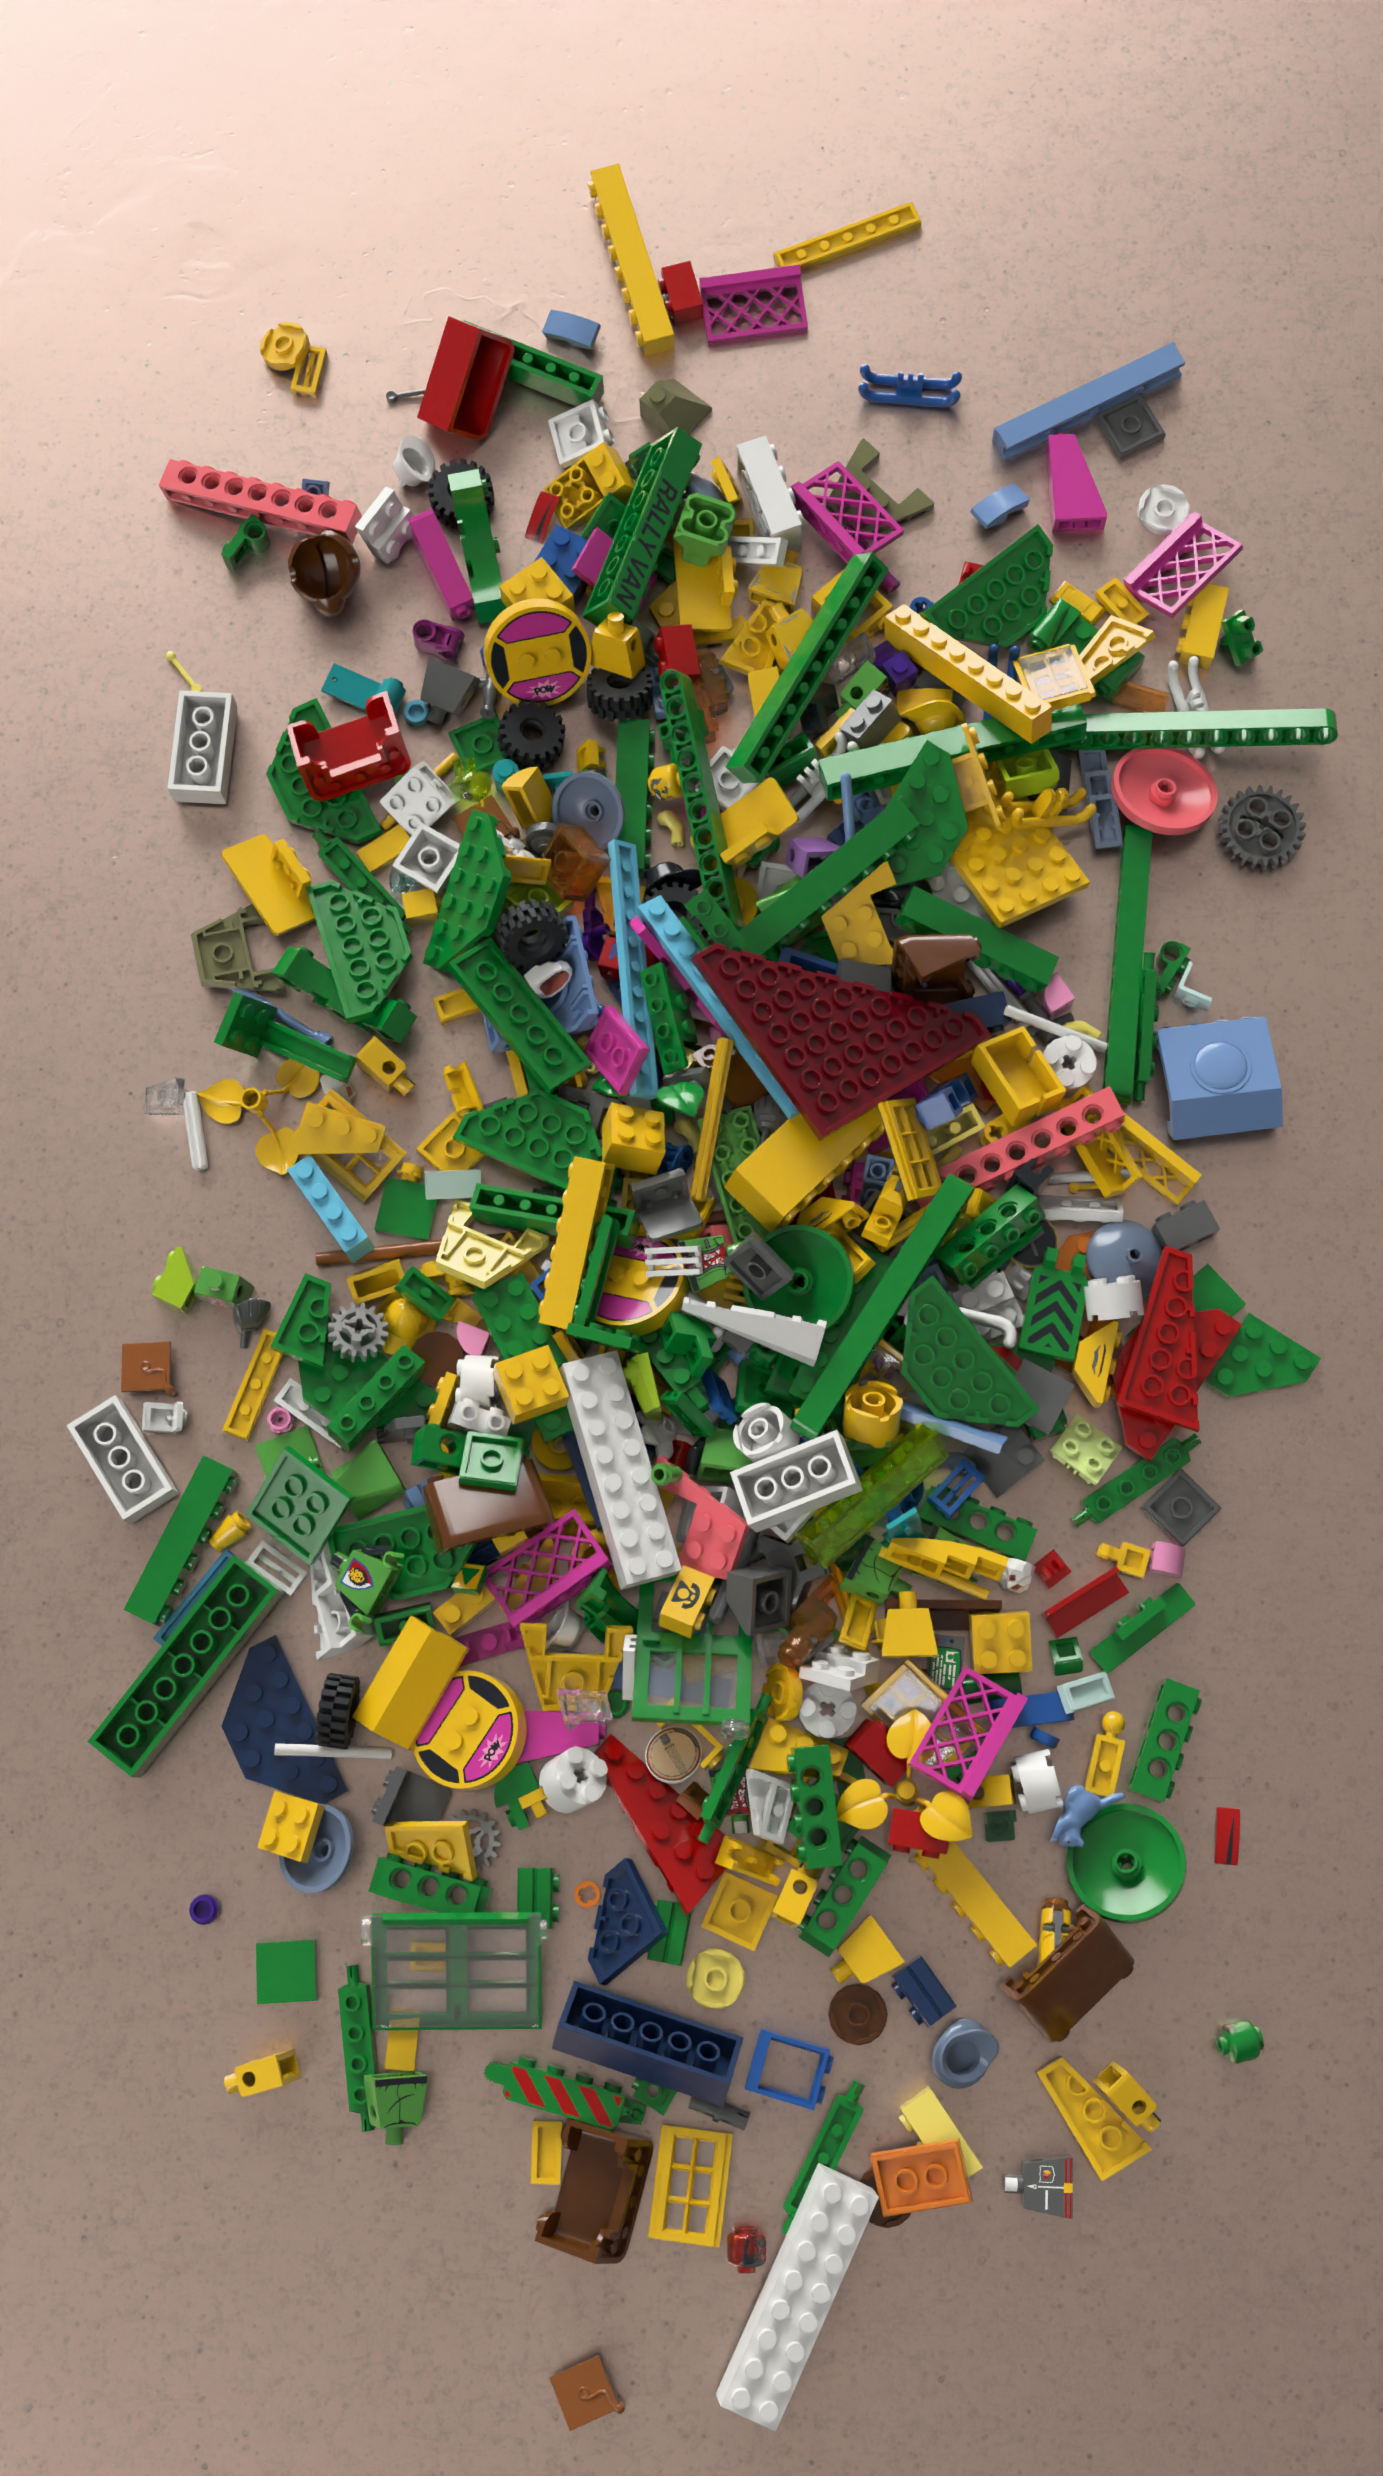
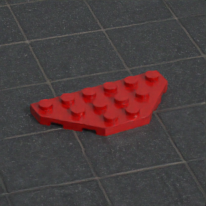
M1219 1308L1195 1312L1194 1332H1196L1197 1391L1242 1325ZM1140 1323L1117 1355L1114 1373L1110 1375L1111 1379H1113L1116 1402ZM1117 1405L1124 1431L1125 1446L1150 1462L1174 1427V1424Z

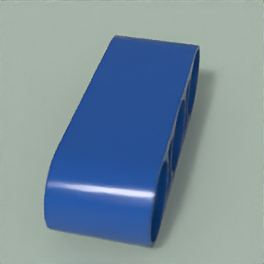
M1058 1692L1025 1696L1028 1700L1012 1728L1075 1720L1074 1712L1065 1713ZM1006 1699L988 1701L990 1709L1003 1708ZM999 1714L992 1715L994 1722Z

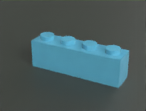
M310 1154L287 1169L352 1264L375 1249L365 1231Z

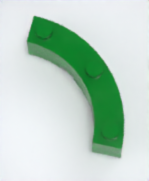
M479 469L449 474L448 480L478 624L491 622L506 609V606L501 600L499 586L502 584L496 553H501L498 537L492 538L484 495H489L486 479H480Z
M288 946L272 974L295 991L301 992L303 990L307 994H311L315 997L312 1002L346 1021L331 969L314 959V954L309 949L300 946V948ZM386 998L374 1017L351 1024L367 1032L372 1028L381 1038L401 1044L418 1016L410 1011L411 1006L405 1001Z

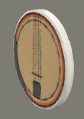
M671 1726L658 1731L650 1739L645 1751L646 1765L651 1774L656 1779L669 1784L681 1783L691 1778L699 1769L703 1758L702 1746L697 1736L689 1729L679 1726Z

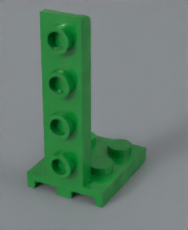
M234 992L214 1043L258 1058L263 1046L336 1080L348 1083L358 1058L273 1021L278 1010L277 1007Z
M603 1215L602 1220L597 1223L595 1229V1246L588 1255L589 1268L587 1275L581 1281L580 1291L582 1294L580 1301L573 1310L574 1323H568L566 1334L573 1335V1337L586 1342L634 1354L646 1353L649 1345L640 1342V1336L620 1329H616L615 1332V1330L595 1323L621 1227L619 1221L608 1215Z

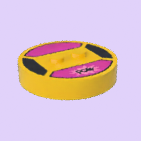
M527 599L506 608L489 627L483 648L485 665L492 683L503 696L519 704V701L525 700L526 705H528L530 700H536V705L541 706V702H545L549 706L566 699L583 683L591 664L590 640L582 622L568 607L549 599Z
M638 1232L634 1249L615 1246L595 1320L596 1324L606 1326V1328L615 1330V1332L616 1329L631 1332L633 1335L642 1336L661 1328L670 1312L678 1313L680 1311L684 1297L688 1296L690 1289L688 1275L646 1277L648 1265L645 1262L647 1260L645 1248L676 1247L670 1240L665 1239L659 1242H651L646 1232ZM681 1253L654 1254L655 1259L682 1258ZM684 1264L655 1265V1270L685 1269Z
M477 1671L456 1672L412 1747L418 1764L431 1779L447 1787L461 1790H479L494 1785L514 1768L522 1754L527 1732L523 1706L516 1693L500 1679Z

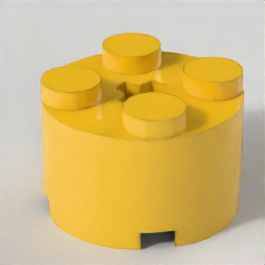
M868 1381L867 1385L859 1386V1383L852 1385L845 1394L842 1420L844 1436L870 1444L875 1448L885 1447L887 1442L895 1438L899 1432L903 1400L902 1397L899 1398L897 1395L898 1391L893 1386L880 1381Z

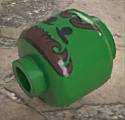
M1248 2020L1223 2025L1220 2030V2037L1216 2039L1219 2053L1222 2056L1225 2055L1234 2064L1257 2059L1260 2055V2050L1264 2048V2040L1259 2027L1253 2026Z

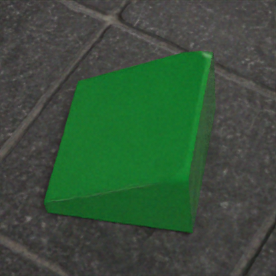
M1077 1637L1048 1641L1055 1676L1083 1671V1657Z

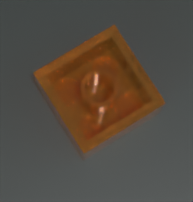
M562 823L557 827L540 857L541 859L552 860L547 882L562 900L580 902L587 901L611 861L610 857L583 826Z

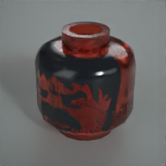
M735 2226L734 2231L727 2235V2262L737 2267L738 2273H755L756 2267L766 2262V2236L758 2231V2226Z

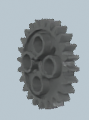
M1258 785L1256 792L1248 786L1245 794L1239 790L1235 796L1236 799L1230 797L1227 802L1228 805L1223 806L1221 811L1223 814L1218 819L1221 825H1219L1217 832L1223 833L1219 842H1228L1224 851H1234L1232 860L1241 857V866L1249 861L1251 862V869H1254L1256 864H1260L1262 871H1264L1268 863H1270L1273 869H1276L1278 860L1285 865L1288 857L1293 859L1297 853L1296 850L1301 848L1303 844L1301 841L1306 836V833L1302 831L1305 829L1306 823L1300 822L1304 813H1296L1299 803L1291 805L1289 803L1292 798L1291 795L1285 799L1282 798V789L1277 794H1274L1272 786H1269L1267 792L1263 791L1261 785ZM1255 807L1259 809L1261 814L1253 813L1250 808ZM1274 820H1282L1285 826L1277 825ZM1259 826L1265 827L1264 830L1260 829ZM1238 830H1246L1249 836L1241 835ZM1268 841L1272 843L1273 848L1264 846L1262 842Z

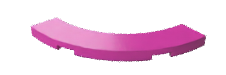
M637 916L633 918L629 925L665 965L671 975L689 994L724 1038L729 1039L660 943Z

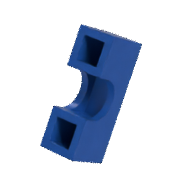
M967 1072L938 1084L915 1105L916 1116L919 1122L924 1124L926 1130L955 1119L964 1111L962 1107L971 1104L978 1097Z

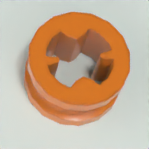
M583 1881L575 1888L574 1897L577 1904L581 1907L589 1908L599 1902L601 1891L596 1883ZM588 1886L594 1888L592 1893H596L595 1899H589L587 1903H584L580 1899L583 1896H579L581 1888L587 1889Z

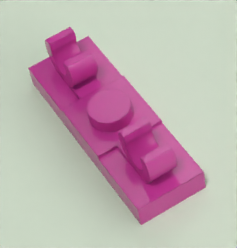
M510 1622L454 1638L469 1648L459 1667L525 1648L521 1633Z

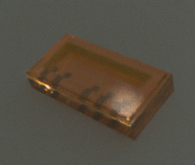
M1127 681L1115 696L1111 705L1137 713L1165 712L1170 693Z

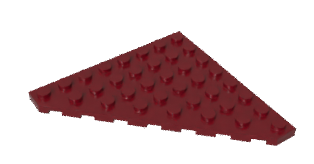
M715 943L693 955L691 959L819 1141L873 1110L879 1103L886 1102L946 1066L992 1036L976 1013L954 1011L949 1009L950 1006L932 1001L927 1003L913 999V996L895 991L890 993L876 989V986L854 981V983L839 979V976L821 971L816 973L801 969L802 966L784 961L779 963L764 959L762 955L743 950L740 953L726 949L725 945Z

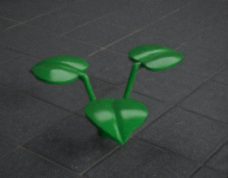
M696 1044L691 1046H684L694 1051H698L701 1048H703L702 1046ZM603 1074L592 1085V1090H598L609 1096H630V1091L627 1096L619 1095ZM680 1082L675 1086L670 1084L667 1087L660 1088L657 1091V1098L650 1100V1103L653 1106V1111L664 1113V1124L674 1121L675 1110L695 1118L704 1098V1090L700 1085L691 1082Z

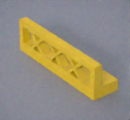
M1083 1086L1071 1098L1062 1099L1059 1108L1054 1109V1112L1079 1101L1084 1096L1086 1098L1094 1094L1090 1086ZM1092 1113L1087 1116L1086 1121L1094 1124V1119L1100 1121L1101 1116L1097 1113ZM1071 1125L1063 1127L1068 1136L1076 1131V1128ZM1105 1131L1101 1135H1097V1139L1090 1144L1083 1146L1080 1143L1076 1145V1150L1105 1198L1122 1195L1143 1177L1116 1131L1112 1133ZM1108 1142L1112 1143L1116 1149L1115 1158L1110 1157L1107 1152ZM1122 1165L1126 1166L1131 1174L1127 1181H1124L1121 1176Z
M1124 1113L1125 1122L1122 1123V1127L1117 1132L1125 1146L1134 1145L1139 1149L1140 1159L1133 1160L1143 1175L1142 1179L1177 1207L1202 1175ZM1108 1142L1107 1151L1115 1157L1116 1149L1112 1143ZM1145 1163H1157L1161 1167L1162 1176L1149 1175L1146 1172ZM1167 1180H1178L1185 1186L1178 1197L1168 1190Z

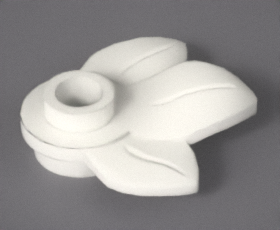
M638 1411L636 1417L643 1425L641 1434L644 1443L655 1446L657 1458L658 1456H666L669 1459L674 1452L672 1441L676 1438L674 1423L664 1416L663 1420H646L642 1411Z

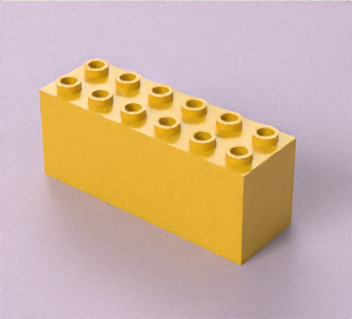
M879 1106L821 1141L818 1140L801 1114L790 1120L788 1119L734 1170L724 1188L769 1233L777 1228L788 1226L798 1212L801 1213L806 1209L817 1194L820 1195L836 1176L839 1177L854 1159L857 1160L872 1142L877 1141L886 1130Z

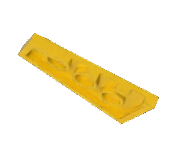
M1062 2056L1036 2071L1100 2181L1106 2180L1153 2150Z

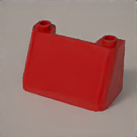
M387 691L374 695L366 701L365 709L367 716L318 732L315 725L309 721H299L286 726L297 767L312 799L327 801L402 775L410 769L411 759Z

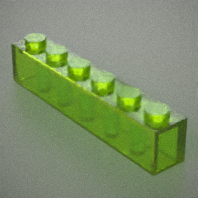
M919 1423L859 1477L863 1491L830 1503L795 1536L807 1556L826 1570L950 1457L939 1435L927 1426Z

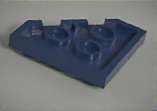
M624 1858L605 1874L602 1887L606 1889L603 1904L598 1906L594 1925V1929L597 1930L594 1947H590L588 1961L601 1985L609 1984L669 1934L633 1860L629 1858Z

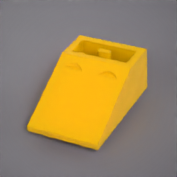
M602 442L543 489L545 492L559 497L555 511L563 527L570 530L588 522L608 492L621 502L626 503L631 496L635 483L618 451Z

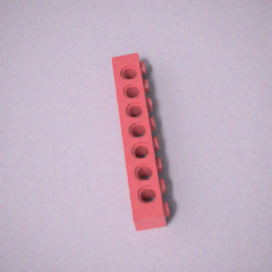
M169 459L158 485L168 500L248 519L252 514L264 524L317 536L324 530H331L344 536L352 545L358 533L355 525L362 518L358 506L350 500L340 501L332 499L325 494H311L301 488L295 490L276 482L272 484L266 483L256 477L246 478L231 471H217L210 466L204 465L201 467L193 465L186 460L177 461Z
M1106 1087L938 1168L941 1183L943 1184L950 1173L959 1178L964 1174L970 1173L975 1176L971 1185L987 1193L996 1187L995 1184L1003 1180L1009 1182L1016 1169L1020 1170L1032 1158H1037L1035 1165L1031 1167V1170L1045 1165L1046 1160L1055 1155L1057 1158L1065 1156L1072 1151V1147L1080 1143L1083 1146L1092 1143L1097 1139V1135L1105 1131L1107 1133L1117 1131L1122 1127V1123L1125 1122V1115L1111 1087ZM1097 1113L1101 1116V1120L1098 1123L1091 1124L1086 1121L1087 1116ZM1067 1125L1076 1128L1075 1133L1070 1136L1063 1135L1061 1130ZM1046 1137L1051 1142L1046 1148H1039L1035 1145L1036 1141L1039 1138ZM1021 1149L1025 1152V1156L1021 1160H1013L1010 1157L1011 1153L1014 1150ZM995 1161L1000 1164V1167L996 1172H988L985 1170L986 1165L989 1162ZM934 1197L918 1199L916 1201L920 1209L931 1203Z

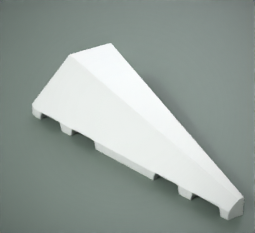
M684 1297L681 1309L684 1312L814 1367L827 1324V1321L818 1320L817 1324L802 1321L800 1316L793 1315L792 1318L770 1311L732 1305L729 1310L718 1307L716 1302L708 1301L706 1304L691 1300L688 1297Z
M328 1542L316 1562L310 1565L312 1604L317 1607L319 1623L314 1625V1633L319 1634L320 1651L316 1652L317 1660H324L359 1648L375 1635L371 1625L366 1623L362 1625L363 1634L350 1629V1616L340 1597V1590L335 1586V1582L341 1572L330 1566L332 1558Z

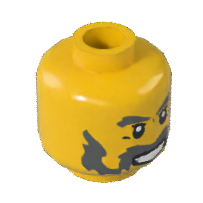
M671 763L652 770L648 778V788L657 799L667 801L683 796L677 764Z

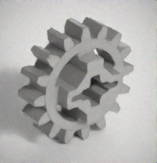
M351 1302L350 1309L346 1310L341 1306L339 1308L340 1315L332 1314L331 1321L333 1323H328V1332H330L328 1334V1342H334L332 1345L333 1351L341 1350V1358L346 1357L348 1354L351 1355V1362H355L356 1357L361 1356L362 1361L366 1362L368 1354L375 1358L377 1357V1349L384 1350V1341H388L389 1335L386 1332L388 1330V1322H382L384 1319L383 1313L375 1314V1306L368 1310L365 1309V1302L361 1303L360 1308H356L355 1304Z
M472 1808L470 1815H467L465 1810L462 1809L459 1813L460 1818L457 1819L454 1815H450L449 1818L450 1821H476L481 1824L475 1829H469L470 1836L478 1834L474 1840L476 1846L472 1847L473 1855L477 1859L475 1860L476 1871L480 1872L481 1863L489 1867L491 1864L488 1858L490 1856L498 1857L494 1847L502 1846V1843L495 1841V1837L501 1834V1830L493 1831L492 1827L496 1821L493 1819L487 1822L488 1813L483 1812L478 1817L476 1809ZM488 1834L489 1846L485 1852L482 1847L483 1838Z

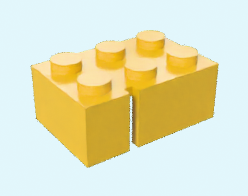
M1024 1026L978 1044L971 1060V1064L1012 1127L1034 1118L1035 1113L1037 1116L1059 1108L1066 1093L1065 1087L1041 1051L1036 1050L1034 1052L1036 1044Z

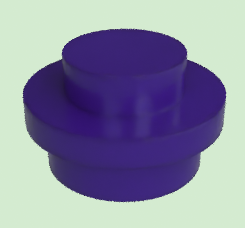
M210 1895L197 1896L190 1904V1916L197 1924H210L219 1914V1904Z

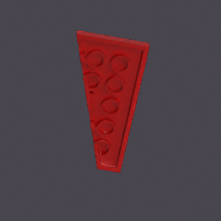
M1165 1246L1162 1250L1116 1405L1198 1432L1200 1431L1197 1408L1199 1401L1196 1384L1197 1354L1196 1332H1194L1192 1254Z
M610 1734L594 1751V1754L599 1759L605 1761L608 1768L606 1784L613 1790L619 1800L620 1808L623 1813L628 1815L633 1824L632 1828L654 1865L659 1867L667 1881L666 1885L671 1893L675 1894L681 1904V1910L687 1916L727 1869L715 1863L725 1834L715 1828L709 1845L697 1840L705 1824L703 1818L700 1817L697 1820L676 1801L680 1794L667 1783L656 1779L642 1760L615 1736Z

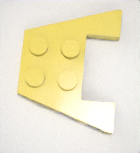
M456 1198L453 1203L452 1214L447 1222L448 1227L437 1255L436 1269L486 1289L547 1248L550 1244V1237L527 1228L514 1246L503 1243L468 1228L475 1219L469 1209L470 1203Z

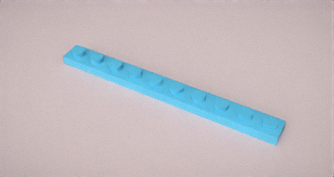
M613 839L608 843L623 1018L650 1049L630 1089V1096L653 1100L657 1098L658 1091L653 1028L640 977V971L647 968L645 943L629 925V922L636 916L643 923V920L637 913V907L641 905L636 844Z
M659 895L637 907L638 915L729 1039L733 1040L737 1050L787 1118L790 1120L800 1114L692 963L693 955L702 950L662 896Z

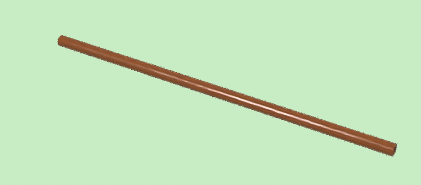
M723 1210L713 1211L706 1225L727 1223ZM516 1231L510 1233L513 1234L516 1240L518 1241L525 1231ZM506 1233L488 1234L487 1236L501 1241ZM544 1234L550 1237V1242L557 1240V1236ZM442 1239L374 1246L375 1249L356 1262L438 1254ZM343 1250L317 1252L315 1254L317 1266L352 1263Z

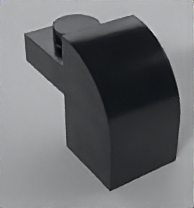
M821 682L800 717L802 731L810 741L815 740L829 730L827 717L840 708L834 684Z

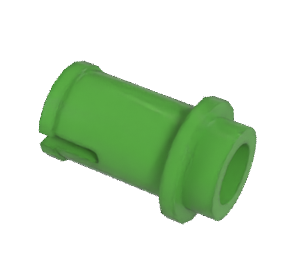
M659 1463L653 1467L651 1477L656 1485L666 1486L669 1483L679 1482L682 1478V1470L679 1466L675 1467V1465L669 1466L666 1463Z

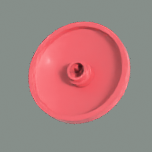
M1176 748L1133 749L1120 759L1111 779L1112 795L1122 813L1138 826L1158 834L1183 835L1194 832L1209 821L1217 805L1218 790L1209 770L1192 755Z

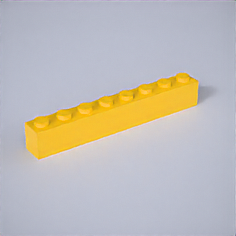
M618 163L591 170V182L587 183L591 198L595 197L597 202L594 204L597 219L602 218L603 221L601 225L604 240H609L610 243L607 246L611 262L615 261L617 267H614L617 282H622L624 287L621 289L624 304L629 303L631 309L628 310L631 326L636 325L637 328L635 332L638 347H643L645 356L675 349L673 329L620 165Z
M903 604L884 617L885 641L887 640L900 652L904 651L911 660L1029 743H1034L1051 731L1052 706L915 611Z

